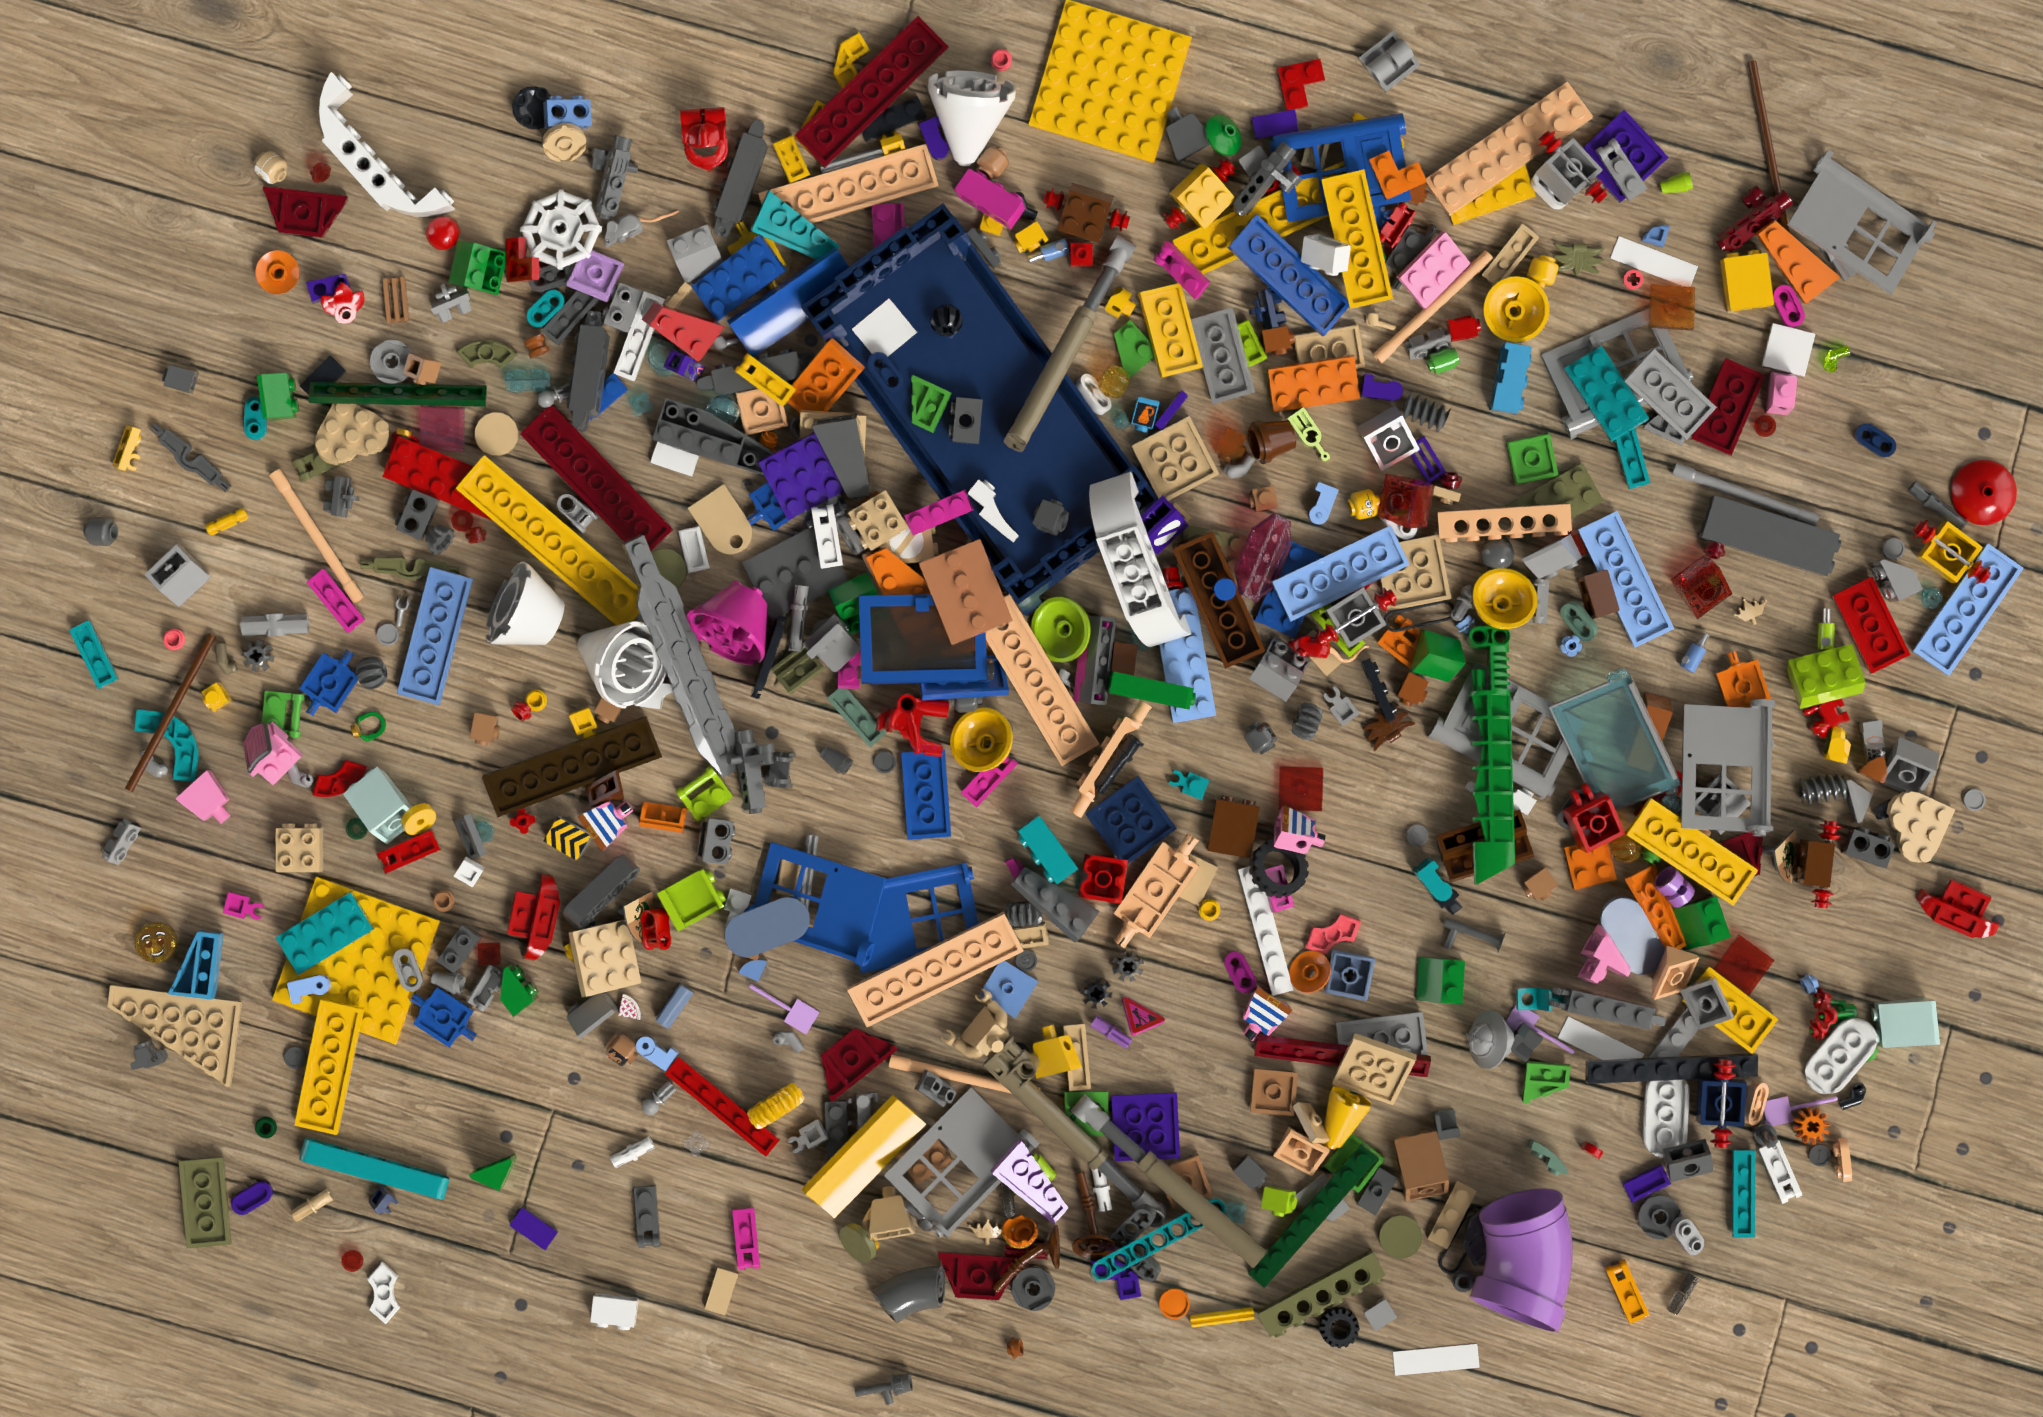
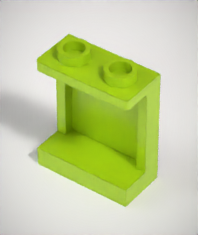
M705 867L657 893L678 932L725 906V895L721 889H716L713 884L716 879L711 870L706 871Z

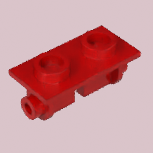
M1402 202L1399 205H1395L1388 216L1394 222L1391 225L1388 221H1385L1378 231L1382 245L1393 248L1399 243L1402 233L1413 221V217L1416 214L1415 210L1407 208L1408 206Z

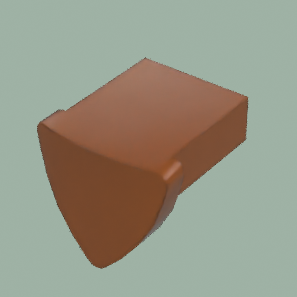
M1879 756L1870 760L1865 765H1860L1857 773L1875 782L1885 783L1887 767L1884 757Z

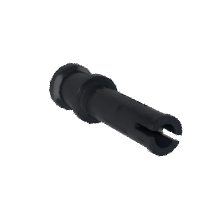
M1130 733L1127 734L1128 738L1120 748L1117 747L1115 752L1117 755L1094 784L1095 790L1103 784L1098 791L1102 795L1126 762H1132L1135 752L1139 747L1144 746L1143 742Z

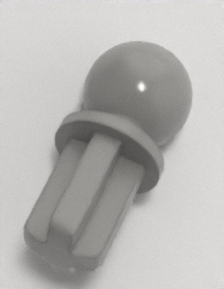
M568 383L558 388L554 386L553 392L542 391L538 394L537 402L543 408L553 405L555 400L561 403L562 399L571 395L572 387Z
M1466 585L1461 589V597L1456 598V605L1450 614L1453 620L1462 621L1467 610L1471 609L1474 586Z
M667 1081L657 1092L653 1091L654 1098H647L643 1101L642 1111L646 1115L656 1114L659 1110V1104L665 1105V1101L676 1091L674 1084Z

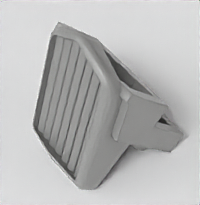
M836 612L832 616L818 621L809 638L803 643L804 647L808 650L807 655L811 659L817 655L833 672H837L860 650V645L846 629L847 625Z

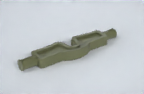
M375 558L374 561L361 559L362 564L369 565H360L361 569H374L375 573L395 574L405 580H418L424 576L428 577L430 567L460 574V572L451 571L460 570V566H447L445 562L423 559L415 560L414 570L411 572L407 570L406 558Z

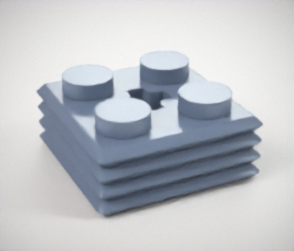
M1333 949L1329 960L1331 974L1324 986V992L1367 1001L1375 958ZM1349 969H1352V973L1355 974V977L1350 978V981H1347V977L1344 976V973L1348 972Z

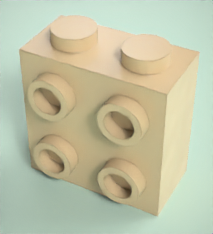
M886 490L848 512L850 518L847 521L853 530H859L862 536L858 539L864 549L869 547L871 551L909 529Z
M282 823V827L276 828V872L323 871V828H317V823H304V828H295V823Z

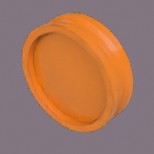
M1169 1288L1161 1294L1159 1307L1167 1318L1180 1319L1187 1314L1190 1301L1188 1295L1182 1289Z

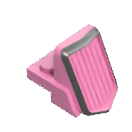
M273 721L270 724L263 722L251 727L243 744L248 773L252 777L260 773L272 785L301 758L303 753L287 740L289 736Z

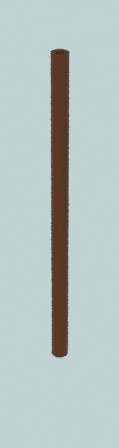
M1755 60L1748 62L1773 195L1775 196L1782 190L1757 62ZM1785 210L1783 211L1784 214L1778 218V221L1783 228L1790 232Z
M208 633L125 789L131 792L134 791L214 643L215 636Z

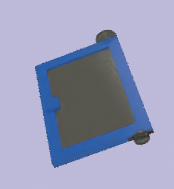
M931 594L859 596L861 666H857L856 672L857 679H861L862 684L978 682L994 680V659L987 658L986 632L951 646Z

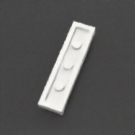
M644 291L614 374L632 381L636 380L654 329L641 319L654 302L664 305L666 299Z

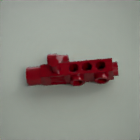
M1757 185L1749 189V193L1741 199L1748 209L1751 207L1753 209L1717 235L1719 240L1716 243L1723 252L1727 250L1731 253L1756 235L1759 230L1772 220H1776L1783 215V211L1793 205L1788 194L1782 190L1773 198L1770 196L1766 199Z

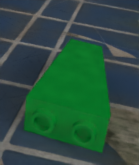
M1113 671L1110 672L1106 693L1188 710L1190 706L1194 705L1196 693H1193L1194 688Z

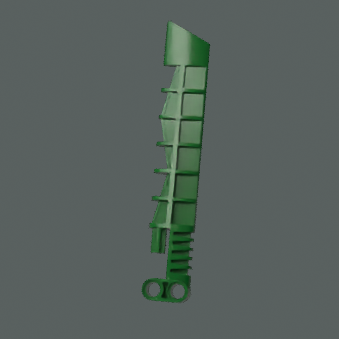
M1492 626L1474 627L1466 637L1469 647L1473 649H1487L1488 690H1485V670L1477 669L1472 670V691L1469 692L1476 716L1470 717V721L1478 722L1482 741L1470 742L1471 746H1482L1479 766L1471 767L1472 771H1478L1472 796H1474L1479 817H1472V821H1480L1485 842H1473L1475 885L1515 864L1510 690L1507 689V685H1510V682L1507 681V677H1510V674L1507 673V669L1510 668L1507 665V661L1510 658L1506 655L1509 652L1511 635L1508 629H1498ZM1497 632L1501 633L1504 636V642H1497L1494 639V634ZM1473 633L1481 634L1483 639L1481 643L1473 640Z

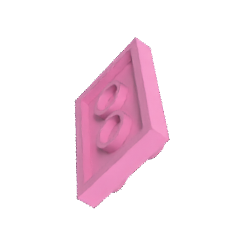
M1441 231L1400 272L1397 278L1420 307L1426 309L1471 263L1448 234Z

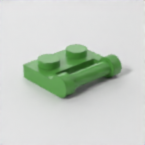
M265 691L262 723L270 724L273 721L289 737L300 738L301 703L304 701L305 695ZM293 700L290 730H285L287 701Z

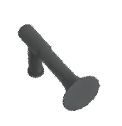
M1446 918L1444 927L1450 930L1443 947L1452 950L1457 932L1491 943L1496 947L1497 953H1499L1506 932L1502 935H1492L1467 926L1464 923Z

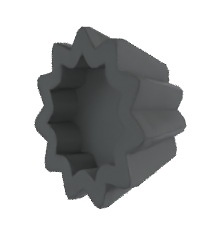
M441 525L434 526L425 539L430 551L435 555L437 553L440 554L443 550H447L448 545L453 542L452 539L455 537V531Z

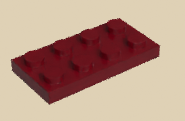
M1725 358L1707 398L1717 408L1696 429L1690 439L1728 456H1732L1766 375Z

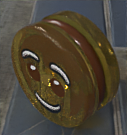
M152 922L144 925L137 932L134 941L135 949L138 955L147 962H163L171 958L176 952L178 937L170 925L164 922Z

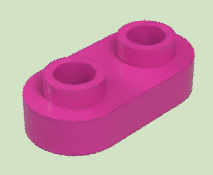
M1788 285L1777 287L1773 291V299L1783 323L1788 327L1799 326L1804 321L1805 313L1794 290ZM1780 293H1784L1786 295L1785 301H1782L1779 298ZM1791 312L1796 315L1795 320L1789 319Z

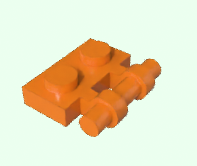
M1400 614L1394 620L1400 625L1399 628L1413 625V621L1408 617L1405 619ZM1418 628L1407 630L1416 637L1412 643L1403 636L1406 630L1392 632L1387 629L1377 644L1411 670L1421 630Z

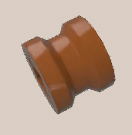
M543 334L523 342L524 346L530 351L528 354L530 359L550 351L549 346L545 345Z

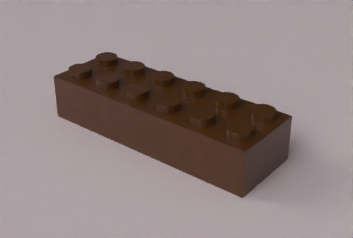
M1211 528L1173 545L1172 550L1225 669L1265 652L1263 642L1213 529ZM1221 578H1229L1236 585V593L1230 600H1220L1215 595L1214 585Z

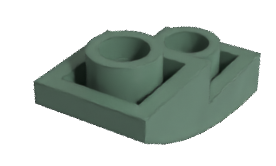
M1533 1139L1530 1140L1528 1147L1533 1150L1531 1154L1541 1159L1547 1156L1544 1162L1549 1167L1547 1171L1558 1176L1561 1173L1567 1175V1168L1554 1153Z

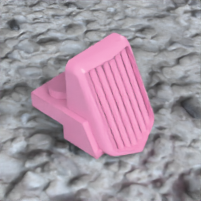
M1598 924L1594 929L1593 935H1590L1580 953L1587 957V960L1577 977L1583 981L1598 984L1606 976V969L1617 975L1628 977L1630 974L1629 965L1610 935Z

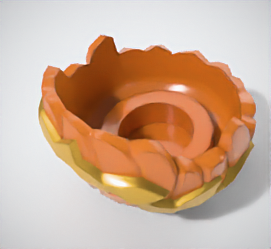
M1020 1214L1012 1219L1007 1218L1004 1224H1002L1001 1233L1008 1245L1021 1249L1029 1247L1034 1243L1038 1235V1226L1032 1218L1024 1217Z

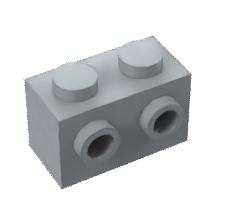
M619 283L618 287L614 286L610 298L613 299L610 307L606 306L602 315V319H605L604 324L628 334L644 292L623 283Z

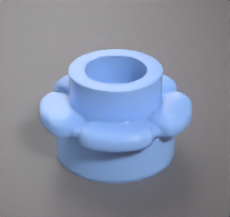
M1466 614L1462 621L1455 623V626L1459 629L1457 632L1461 633L1463 631L1466 634L1475 627V618Z
M1575 635L1565 636L1561 641L1560 649L1567 656L1573 657L1576 656L1577 652L1581 651L1582 644Z
M1805 974V977L1800 979L1804 992L1807 995L1810 993L1816 994V988L1819 987L1817 979L1814 975Z

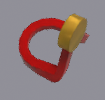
M398 428L392 434L389 445L390 454L398 436H405L419 444V439L412 436V432Z

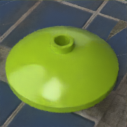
M1053 597L1047 599L1036 609L1031 622V630L1051 661H1072L1079 657L1088 645L1091 632L1089 618L1083 607L1071 598Z

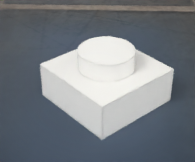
M465 857L455 872L454 877L473 887L485 867Z

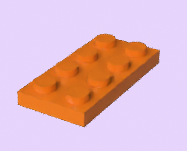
M832 338L793 383L792 386L796 391L790 397L788 403L799 413H801V410L829 411L865 367Z
M1354 355L1267 368L1273 412L1360 399Z

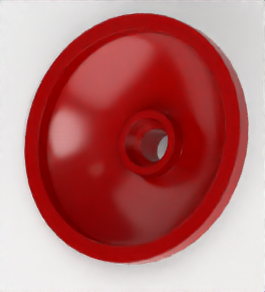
M1977 460L1965 465L1955 475L1951 485V501L1955 510L1972 524L1990 525L1997 523L2011 512L2016 502L2017 488L2013 476L2003 465L1995 461ZM1985 488L1990 489L1991 493L1989 496L1984 494Z

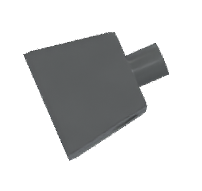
M1178 107L1166 113L1172 124L1165 128V133L1176 163L1183 161L1210 145L1205 135V127L1193 113L1183 117Z

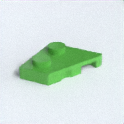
M1131 320L1114 333L1127 381L1154 358L1151 342Z
M912 375V423L934 433L952 393Z
M1526 1061L1523 1104L1530 1103L1531 1100L1541 1096L1551 1095L1554 1091L1568 1088L1570 1064Z

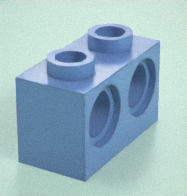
M551 96L549 100L543 103L544 129H550L554 125L561 123H572L581 129H588L592 126L590 99H584V96H571V100H562V96ZM552 107L560 109L561 117L557 118L552 115ZM574 107H579L582 109V117H577L574 115Z

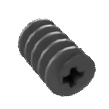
M1410 391L1402 410L1404 412L1403 418L1406 419L1409 415H1412L1413 423L1420 418V426L1427 421L1428 429L1436 425V432L1438 433L1444 427L1451 408L1445 413V405H1441L1437 409V402L1434 401L1429 406L1428 398H1425L1421 403V396L1417 395L1412 399L1413 393Z
M1835 773L1833 778L1830 774H1826L1825 779L1819 775L1816 777V781L1813 777H1809L1807 781L1804 778L1799 780L1798 787L1802 804L1804 799H1807L1809 805H1811L1813 798L1816 799L1817 803H1821V797L1823 796L1826 802H1829L1830 795L1833 796L1835 801H1838L1839 794L1842 795L1844 800L1847 798L1846 781L1844 776L1842 775L1841 777L1839 773Z

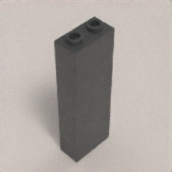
M1716 495L1710 498L1698 537L1822 577L1832 573L1835 565L1833 556L1835 552L1839 551L1841 546L1840 534Z

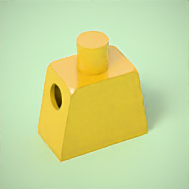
M1054 1025L1042 1027L1044 1041L1033 1044V1054L1037 1055L1040 1060L1036 1079L1082 1068L1070 1036L1057 1037Z

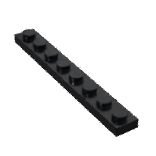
M1756 1053L1588 1060L1586 1061L1585 1082L1587 1084L1717 1078L1714 1073L1718 1072V1067L1714 1063H1719V1059H1730L1732 1064H1736V1067L1732 1068V1073L1736 1074L1735 1077L1758 1076V1055Z

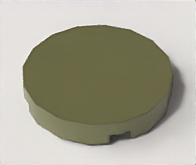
M666 548L654 551L652 556L660 575L675 585L676 588L680 587L685 581L687 574L686 562L682 556L676 551Z
M1398 1214L1390 1217L1383 1222L1379 1230L1381 1247L1393 1258L1404 1259L1411 1257L1419 1250L1422 1244L1423 1235L1421 1227L1414 1219L1407 1215Z
M855 1223L846 1224L839 1231L843 1247L855 1260L862 1263L870 1262L876 1256L875 1242L872 1239H868L867 1231L860 1225Z

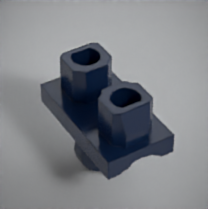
M1271 288L1256 292L1258 300L1253 301L1254 309L1249 310V315L1256 314L1257 322H1262L1264 330L1273 329L1285 323L1286 316L1284 311L1275 312L1274 304L1281 303L1282 299L1273 290L1271 291Z

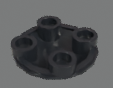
M530 86L516 94L512 103V111L519 124L531 130L544 128L543 103L551 97L548 90L543 87ZM555 107L551 109L553 116H555Z

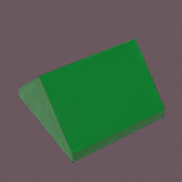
M1422 629L1410 672L1450 682L1465 665L1461 640Z
M513 1154L476 1168L469 1176L472 1180L500 1191L505 1186L517 1156Z

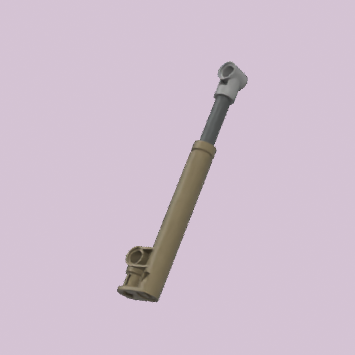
M1117 235L1108 251L1110 255L1106 257L1102 265L1103 270L1083 306L1077 307L1074 316H1072L1017 415L1013 426L1007 433L1004 443L1009 448L1018 452L1024 451L1032 433L1035 431L1097 318L1095 312L1115 276L1121 273L1124 263L1129 261L1136 248L1135 244Z
M1010 1036L1003 1043V1049L1000 1052H995L992 1057L988 1058L984 1062L983 1067L1084 1162H1087L1089 1167L1093 1170L1098 1169L1132 1201V1206L1137 1209L1142 1204L1151 1205L1161 1216L1155 1217L1150 1227H1160L1167 1215L1166 1205L1161 1201H1156L1145 1190L1141 1191L1107 1159L1108 1153L1101 1149L1088 1134L1030 1081L1040 1066V1060L1037 1055L1028 1053L1025 1049L1022 1050L1013 1041L1014 1037ZM1024 1063L1032 1065L1033 1069L1026 1068Z
M1084 1094L1070 1110L1084 1123L1088 1122L1096 1132L1101 1131L1138 1163L1136 1168L1144 1172L1151 1181L1238 1256L1243 1258L1252 1268L1258 1264L1268 1250L1257 1244L1245 1229L1236 1222L1231 1221L1160 1158H1157L1153 1152L1149 1151L1147 1153L1109 1120L1110 1117L1105 1112L1098 1109V1104Z

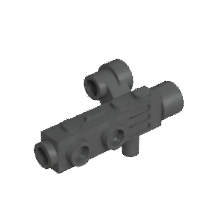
M615 135L613 146L609 151L592 148L591 156L593 158L590 167L598 170L604 169L595 212L599 213V218L611 220L612 216L616 217L626 173H637L638 165L629 163L632 139Z
M1282 141L1270 157L1261 162L1262 167L1259 171L1252 173L1245 189L1237 192L1233 203L1235 205L1233 210L1242 217L1245 214L1248 215L1276 179L1281 182L1278 186L1288 194L1295 185L1298 186L1303 179L1290 169L1286 172L1284 171V168L1296 151Z
M753 730L735 732L737 741L735 746L736 756H728L727 763L728 765L738 764L744 811L749 810V814L762 813V808H765L766 804L760 766L775 764L773 753H775L774 744L757 746V742L754 743Z

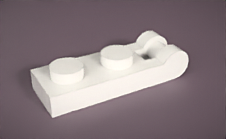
M833 504L826 505V508L820 509L812 507L811 512L821 569L843 565ZM828 516L829 522L820 523V517Z
M1778 1140L1775 1150L1772 1147L1768 1149L1766 1146H1761L1758 1148V1151L1777 1192V1196L1781 1204H1784L1794 1196L1795 1198L1802 1196V1192ZM1790 1184L1791 1189L1784 1191L1782 1186Z

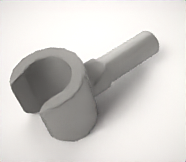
M720 336L716 338L713 344L717 350L722 351L728 346L740 343L741 341L738 337L725 341L724 337Z
M401 594L397 597L396 607L398 608L396 626H401L404 611L410 603L409 596L407 602L400 601Z
M1060 668L1057 672L1059 677L1074 693L1075 686L1067 680L1070 673Z

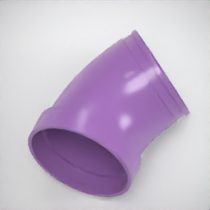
M1547 1188L1529 1189L1506 1195L1488 1204L1479 1214L1486 1241V1262L1483 1275L1476 1278L1470 1298L1495 1312L1517 1321L1558 1333L1566 1314L1563 1306L1569 1289L1573 1261L1571 1227L1563 1195L1557 1190Z

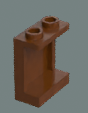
M1221 795V799L1215 800L1207 851L1251 859L1260 807L1255 806L1256 801L1243 799L1242 803L1233 802L1234 797Z

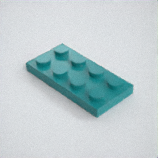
M1602 346L1564 368L1565 373L1610 442L1649 420L1648 415L1629 386L1623 382V377Z
M350 892L275 938L299 975L371 932L374 928L355 896Z

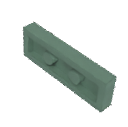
M837 689L827 698L870 748L886 734L884 729H881V731L876 730L877 721L848 689Z

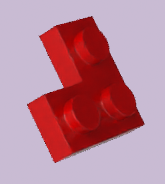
M1321 59L1277 68L1286 111L1308 107L1304 86L1325 81Z
M526 237L506 238V282L516 283L539 280V258H526Z

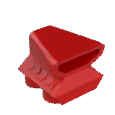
M1085 854L1078 897L1121 904L1128 860L1097 854Z

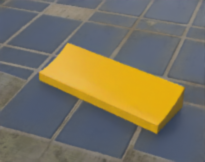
M892 1095L801 1190L832 1217L836 1218L926 1124L915 1111Z

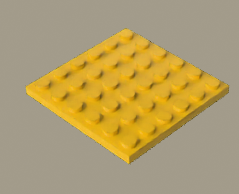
M1066 0L1028 126L1154 164L1168 118L1166 113L1170 111L1192 37L1072 0Z
M317 876L300 922L352 892L374 930L299 975L287 958L272 1001L317 1016L321 998L363 1007L364 1013L360 1032L396 1045L412 1003L410 999L413 998L412 996L416 990L407 991L402 987L393 964V955L402 948L412 950L420 970L423 972L441 921ZM403 955L401 961L403 963L408 962V957ZM317 975H326L330 978L331 988L328 992L322 995L314 993L302 996V1002L291 1003L288 982ZM410 976L409 982L415 984L416 978Z

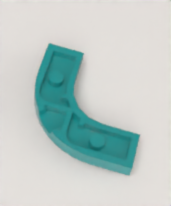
M137 709L134 731L155 733L165 712ZM174 716L163 735L172 743L175 749L173 780L194 782L197 779L199 763L198 743L191 729L181 719Z

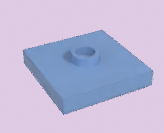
M1003 961L997 964L982 989L991 992V1000H995L1007 1014L1016 1019L1038 980L1007 961ZM981 990V992L979 993V996H981L982 998H984V995H985V994H984V992Z

